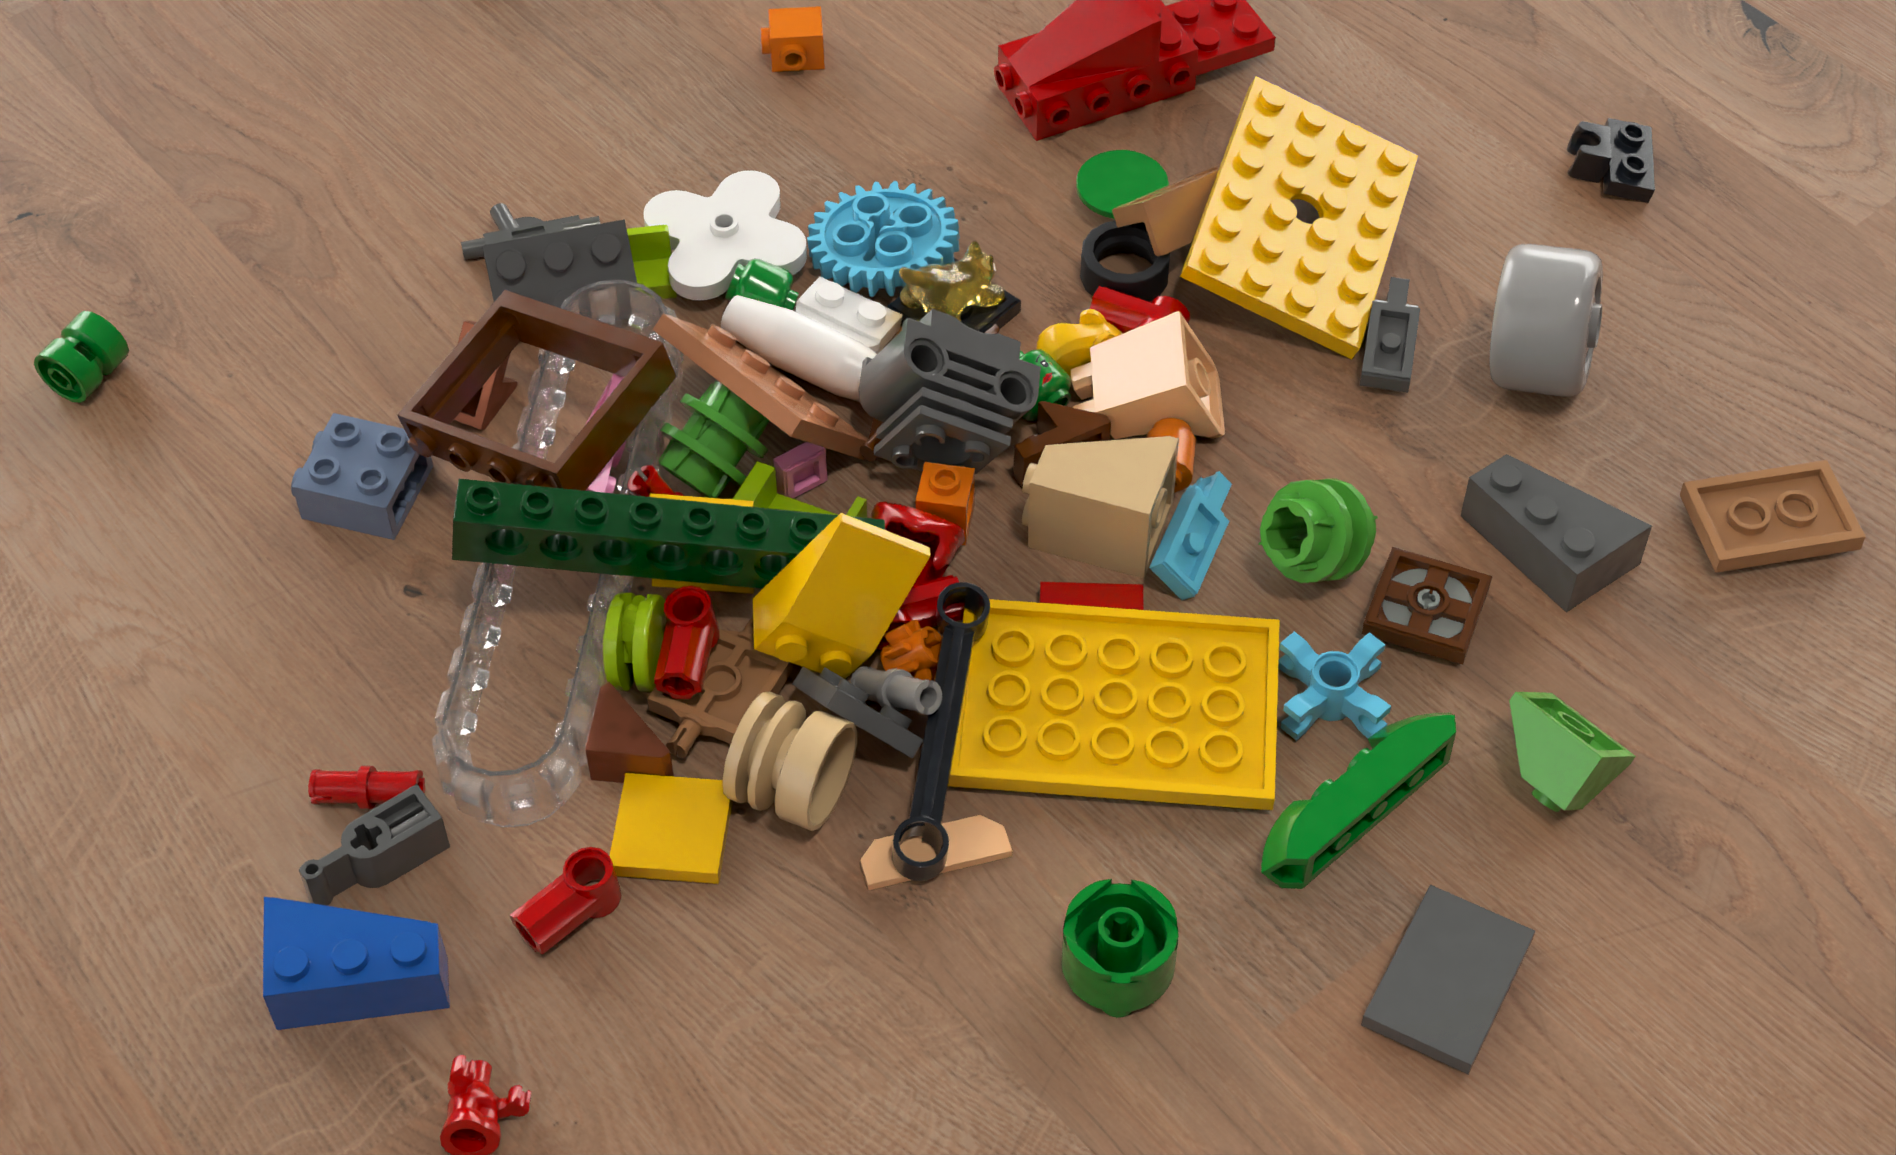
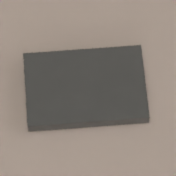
M1430 885L1363 1015L1361 1026L1469 1075L1532 943L1535 930Z

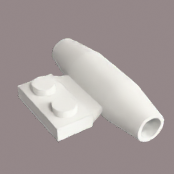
M819 276L797 300L795 311L736 295L724 311L721 328L732 334L739 343L762 357L769 364L834 395L860 402L859 384L862 362L866 357L873 359L900 330L903 315L878 302L850 291L838 283Z

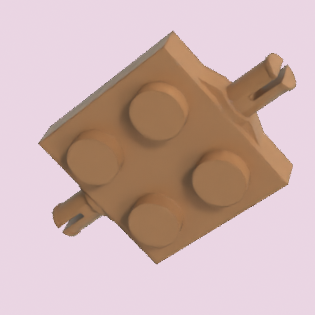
M753 615L742 632L720 629L719 640L710 651L702 692L696 693L691 699H673L669 694L658 691L655 686L647 698L649 711L680 724L671 739L666 743L668 750L675 756L678 752V757L684 758L697 737L701 734L712 736L731 744L737 727L751 703L762 692L770 691L778 694L792 673L793 664L754 650Z

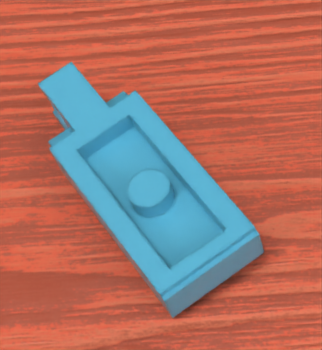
M1220 471L1209 477L1199 478L1193 486L1190 485L1183 493L1149 567L1181 600L1195 597L1229 523L1221 508L1232 484Z

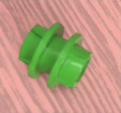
M719 381L712 383L700 399L685 393L680 403L692 415L682 430L669 423H664L660 432L670 442L658 460V464L703 496L717 498L729 481L739 487L743 484L746 476L735 467L746 451L759 458H763L768 452V449L758 439L770 420Z
M1336 478L1290 482L1276 492L1262 517L1260 526L1261 542H1259V545L1263 546L1267 556L1285 577L1297 582L1309 583L1346 579L1360 570L1369 557L1376 536L1375 519H1378V517L1373 515L1365 497L1350 483Z

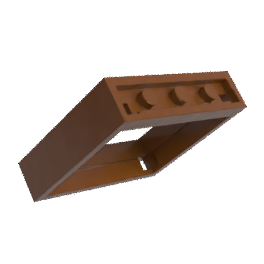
M504 290L397 416L409 438L407 443L422 456L431 457L433 455L449 461L462 471L469 472L473 470L489 476L495 482L586 491L675 380L676 374L664 343ZM520 341L624 377L555 463L450 425Z

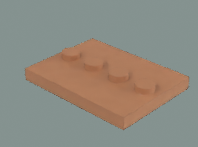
M664 313L661 315L653 331L790 437L865 460L860 452V447L868 440L867 437L762 357L739 343L732 334L714 324L708 330Z

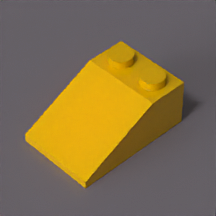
M840 513L753 598L754 650L774 656L782 661L804 666L819 673L826 667L846 679L874 653L930 558V548Z

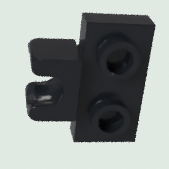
M1608 118L1605 125L1585 121L1580 122L1573 131L1567 146V151L1570 154L1576 155L1573 164L1567 172L1568 175L1572 178L1599 183L1603 177L1604 194L1649 203L1655 191L1652 127Z

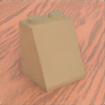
M1163 436L1045 445L1038 464H1029L1023 481L1022 491L1029 494L1022 515V525L1028 526V548L1145 578L1173 505L1179 438Z

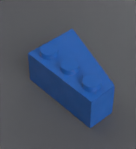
M264 897L263 998L276 1029L282 1030L450 1008L448 957L438 924L275 897Z

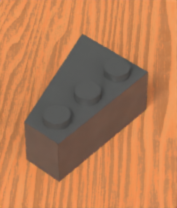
M1507 454L1469 477L1461 511V517L1566 613L1640 565L1652 525Z

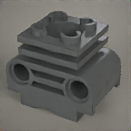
M935 309L928 312L920 322L907 318L903 322L902 331L873 359L866 357L862 362L859 384L860 403L871 417L884 422L877 428L876 438L881 439V441L875 445L874 455L890 460L895 466L904 469H916L922 472L924 463L931 462L975 468V474H977L1010 446L1011 437L1004 434L1012 428V425L1036 405L1041 367L1019 359L1020 341L999 333L989 334L976 331L960 322L956 317Z

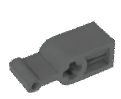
M416 784L352 821L342 833L341 847L319 860L312 859L306 861L299 868V873L311 903L326 906L332 902L334 896L357 883L367 888H379L387 885L450 848L442 816Z

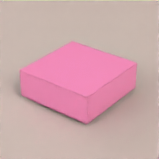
M805 442L774 458L777 492L781 495L795 498L826 482V449Z

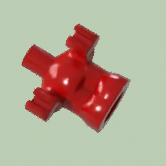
M456 1056L452 1061L448 1094L451 1099L448 1103L447 1119L440 1134L441 1146L451 1155H489L498 1148L501 1139L498 1119H504L511 1115L521 1117L528 1114L532 1096L531 1091L527 1090V1092L522 1091V1086L514 1085L509 1089L508 1097L499 1098L492 1088L489 1087L492 1066L488 1062L483 1060H471L468 1062L466 1061V1056Z

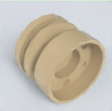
M770 691L762 692L743 715L733 736L725 761L723 792L728 799L738 803L748 802L753 809L758 811L768 809L775 802V813L779 819L810 831L817 830L829 819L847 784L857 748V728L853 722L824 711L813 712L806 719V710L802 703L797 701L785 702L781 695Z

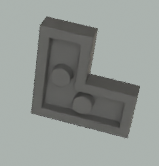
M803 666L792 685L826 708L853 722L858 727L911 758L914 757L923 742L922 738L908 730L912 722L910 718L887 704H884L880 712L869 707L865 702L870 694L826 667L823 668L820 675H817Z

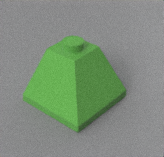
M1515 692L1509 700L1521 777L1535 787L1532 795L1540 803L1553 811L1559 812L1561 808L1564 811L1583 809L1621 774L1636 757L1553 693Z

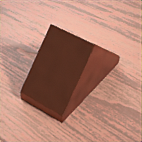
M610 682L601 686L585 748L591 780L624 783L625 773L674 776L671 753Z

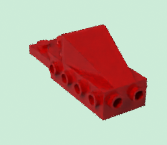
M1076 0L1039 33L998 45V65L994 67V76L999 89L1014 108L1019 118L1023 121L1034 139L1039 141L1195 90L1196 76L1272 52L1275 48L1276 37L1246 0H1183L1167 6L1161 0Z

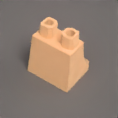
M1180 311L1090 347L1091 362L1071 369V382L1074 391L1080 399L1084 400L1092 396L1094 397V399L1077 404L1073 408L1106 415L1111 421L1110 434L1114 440L1148 434L1153 425L1164 418H1177L1185 421L1191 427L1193 435L1214 439L1225 434L1218 371L1213 360Z

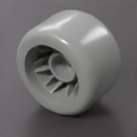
M1520 244L1509 250L1501 271L1491 331L1490 375L1496 385L1507 390L1561 397H1571L1583 391L1588 379L1593 351L1597 347L1602 319V304L1600 303L1603 266L1602 260L1597 254L1582 249L1537 244Z

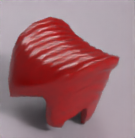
M884 501L876 503L871 512L872 519L885 520L886 531L930 548V558L914 584L942 577L958 548L965 541L964 530L960 526L943 517L940 518L923 510Z

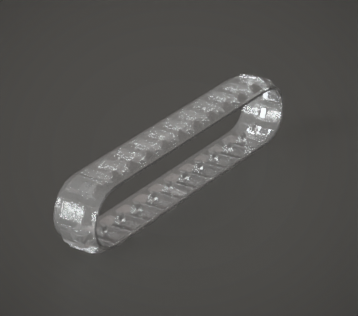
M622 279L604 280L579 288L564 300L560 308L663 342L676 374L675 380L639 423L635 435L630 436L628 440L627 451L630 452L625 474L619 476L617 490L621 491L620 494L636 496L627 487L628 480L635 471L645 481L648 478L641 471V467L652 465L660 473L661 466L658 463L665 450L663 438L666 437L660 432V429L665 422L672 423L674 415L673 401L678 398L683 377L681 363L684 361V354L653 331L663 313L677 318L675 310L666 307L662 302V297L643 284ZM540 348L538 354L539 368L533 372L527 393L529 405L523 408L517 428L519 442L512 446V448L546 460L549 447L554 444L556 436L554 428L559 410L564 407L566 400L565 388L570 371L574 370L576 360ZM481 563L478 565L471 589L474 603L467 606L459 631L462 645L454 649L447 674L450 689L444 691L441 695L434 719L438 734L431 739L443 791L445 794L454 796L459 811L484 824L489 823L499 827L528 826L550 817L567 803L583 782L580 767L588 763L585 748L600 687L606 684L603 664V637L606 616L613 597L617 593H629L632 590L634 577L600 574L596 592L589 596L587 610L590 611L585 635L579 636L576 652L580 656L574 678L568 679L565 694L569 697L563 722L557 723L553 746L537 761L518 769L488 771L473 766L471 754L467 750L471 733L476 730L479 719L476 713L482 691L488 686L490 678L488 669L494 647L499 645L502 634L500 626L506 604L510 603L513 587L511 585L517 566Z

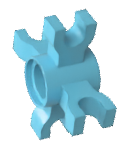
M1295 631L1280 643L1279 649L1285 655L1279 659L1278 668L1288 676L1297 678L1308 686V689L1303 693L1295 695L1284 704L1283 711L1289 716L1281 722L1280 728L1296 741L1309 730L1318 718L1327 721H1338L1348 717L1367 738L1387 726L1388 723L1382 719L1390 713L1391 705L1380 697L1367 693L1358 686L1362 680L1371 677L1381 668L1382 662L1376 657L1384 651L1385 644L1369 632L1354 646L1349 654L1329 651L1318 655L1308 642Z

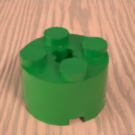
M1112 879L1099 880L1082 889L1070 902L1063 926L1061 967L1072 991L1089 1005L1102 1009L1107 1015L1116 1018L1126 1017L1132 1011L1147 1007L1158 1000L1170 986L1175 972L1179 933L1174 907L1159 890L1145 882L1132 879L1131 884H1112Z

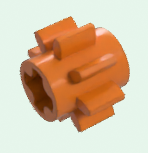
M915 619L885 633L884 636L889 643L881 651V662L885 671L897 668L905 670L912 677L930 681L935 678L942 640L937 630L930 626L921 629L918 620Z

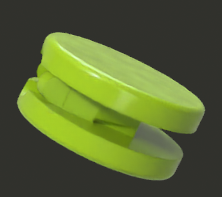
M620 592L613 597L609 605L603 637V664L607 683L610 682L616 690L628 691L633 685L634 680L638 690L641 692H652L655 688L654 677L667 623L664 613L665 599L661 595L647 594L646 598L643 595L635 596L633 593Z

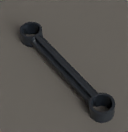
M958 582L947 586L940 593L937 600L935 623L939 633L942 635L934 681L941 687L942 701L939 708L927 716L909 819L898 826L893 838V864L901 875L914 881H926L936 877L944 869L947 861L949 837L945 828L941 825L973 642L985 633L990 612V601L987 594L980 587L967 582ZM965 603L964 608L971 610L976 615L977 620L971 623H958L951 620L944 610L952 604ZM923 836L922 841L927 842L934 848L936 857L925 862L914 861L904 855L900 845L910 837Z

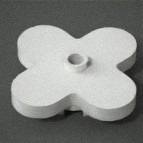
M741 171L734 173L720 183L711 197H703L680 190L663 192L653 197L644 208L645 227L655 225L668 226L671 249L674 250L668 261L670 284L677 294L687 299L708 300L720 296L728 290L738 264L746 266L751 259H761L788 270L792 275L803 268L807 259L806 238L803 232L793 224L775 219L780 210V189L777 182L771 176L762 172Z

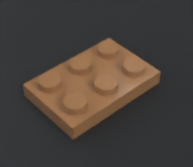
M1827 460L1688 481L1683 483L1680 492L1683 504L1715 573L1860 550L1866 538Z

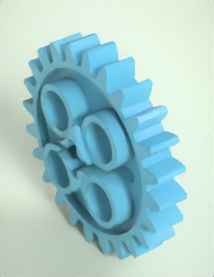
M893 181L888 189H882L879 182H874L871 191H865L859 185L855 186L856 195L849 196L843 192L838 193L839 204L826 201L824 203L825 212H815V223L808 225L809 237H807L813 268L820 269L821 277L825 279L833 278V281L841 286L850 283V291L855 293L862 287L868 288L870 297H874L879 288H885L889 296H894L895 288L898 286H902L906 291L912 292V282L914 281L929 285V273L942 276L944 274V264H953L954 252H959L958 219H955L954 208L946 207L944 197L933 199L931 189L917 194L916 184L914 183L910 184L905 190L899 189L897 181Z

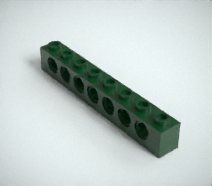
M458 479L453 516L452 560L763 589L838 515ZM853 517L885 530V520Z

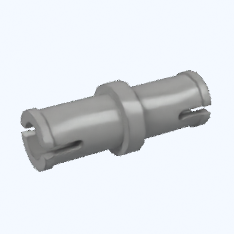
M862 666L853 673L850 680L853 685L870 694L867 700L878 702L881 707L887 704L898 712L908 709L921 714L924 712V714L929 715L939 708L942 701L941 687L937 682L914 678L909 672L902 669L893 668L881 671L872 667Z

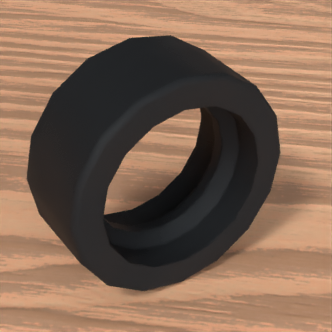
M1116 221L1105 222L1091 230L1083 241L1080 278L1085 290L1091 296L1101 286L1151 302L1160 296L1167 287L1170 253L1163 256H1156L1154 254L1145 223L1143 222L1118 228ZM1126 253L1142 257L1152 266L1142 272L1123 274L1104 268L1099 261L1109 255Z

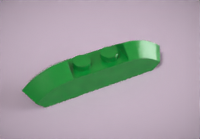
M1430 713L1409 717L1392 723L1369 737L1368 741L1372 750L1368 748L1362 749L1351 760L1347 771L1335 781L1327 779L1315 790L1310 800L1293 801L1279 816L1264 846L1261 873L1280 888L1303 889L1449 763L1456 736L1455 715L1452 713Z

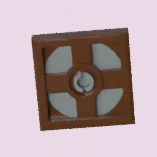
M1392 547L1363 623L1362 634L1367 635L1370 632L1379 640L1463 665L1490 588L1492 576Z

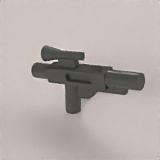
M499 203L491 208L490 215L500 231L483 234L484 238L463 241L461 246L464 260L484 257L482 245L601 223L599 216L580 219L579 215L549 221H542L535 217L514 219L508 207L503 203Z

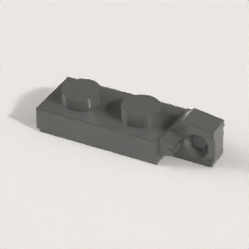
M1391 277L1387 300L1372 301L1360 386L1406 393L1409 391L1420 308L1418 306L1406 304L1410 279Z

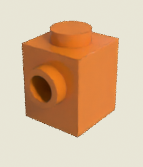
M821 6L768 9L769 27L761 28L762 54H771L772 72L825 69Z

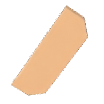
M977 815L941 824L949 837L947 861L941 873L1012 857V848L1004 826L991 819ZM894 835L874 839L860 860L868 891L911 881L901 875L893 864L892 847ZM923 836L910 837L900 845L904 855L914 861L925 862L936 857L934 848L927 842L922 841Z

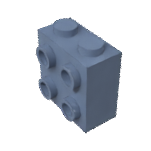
M333 413L324 431H319L316 434L312 445V452L303 468L300 467L296 470L291 483V492L296 498L302 519L395 540L433 468L432 458L422 456L407 443L409 438L403 428Z

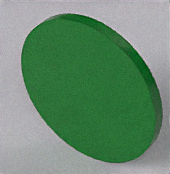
M1111 150L1091 157L1081 166L1076 179L1077 194L1083 204L1093 212L1113 219L1115 218L1112 209L1169 185L1165 170L1156 160L1145 154L1130 150Z

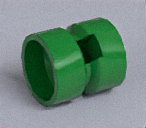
M82 311L61 331V338L53 339L35 357L34 366L41 379L54 392L71 402L81 403L100 386L103 381V375L111 374L128 356L129 348L126 340L113 324L96 313Z

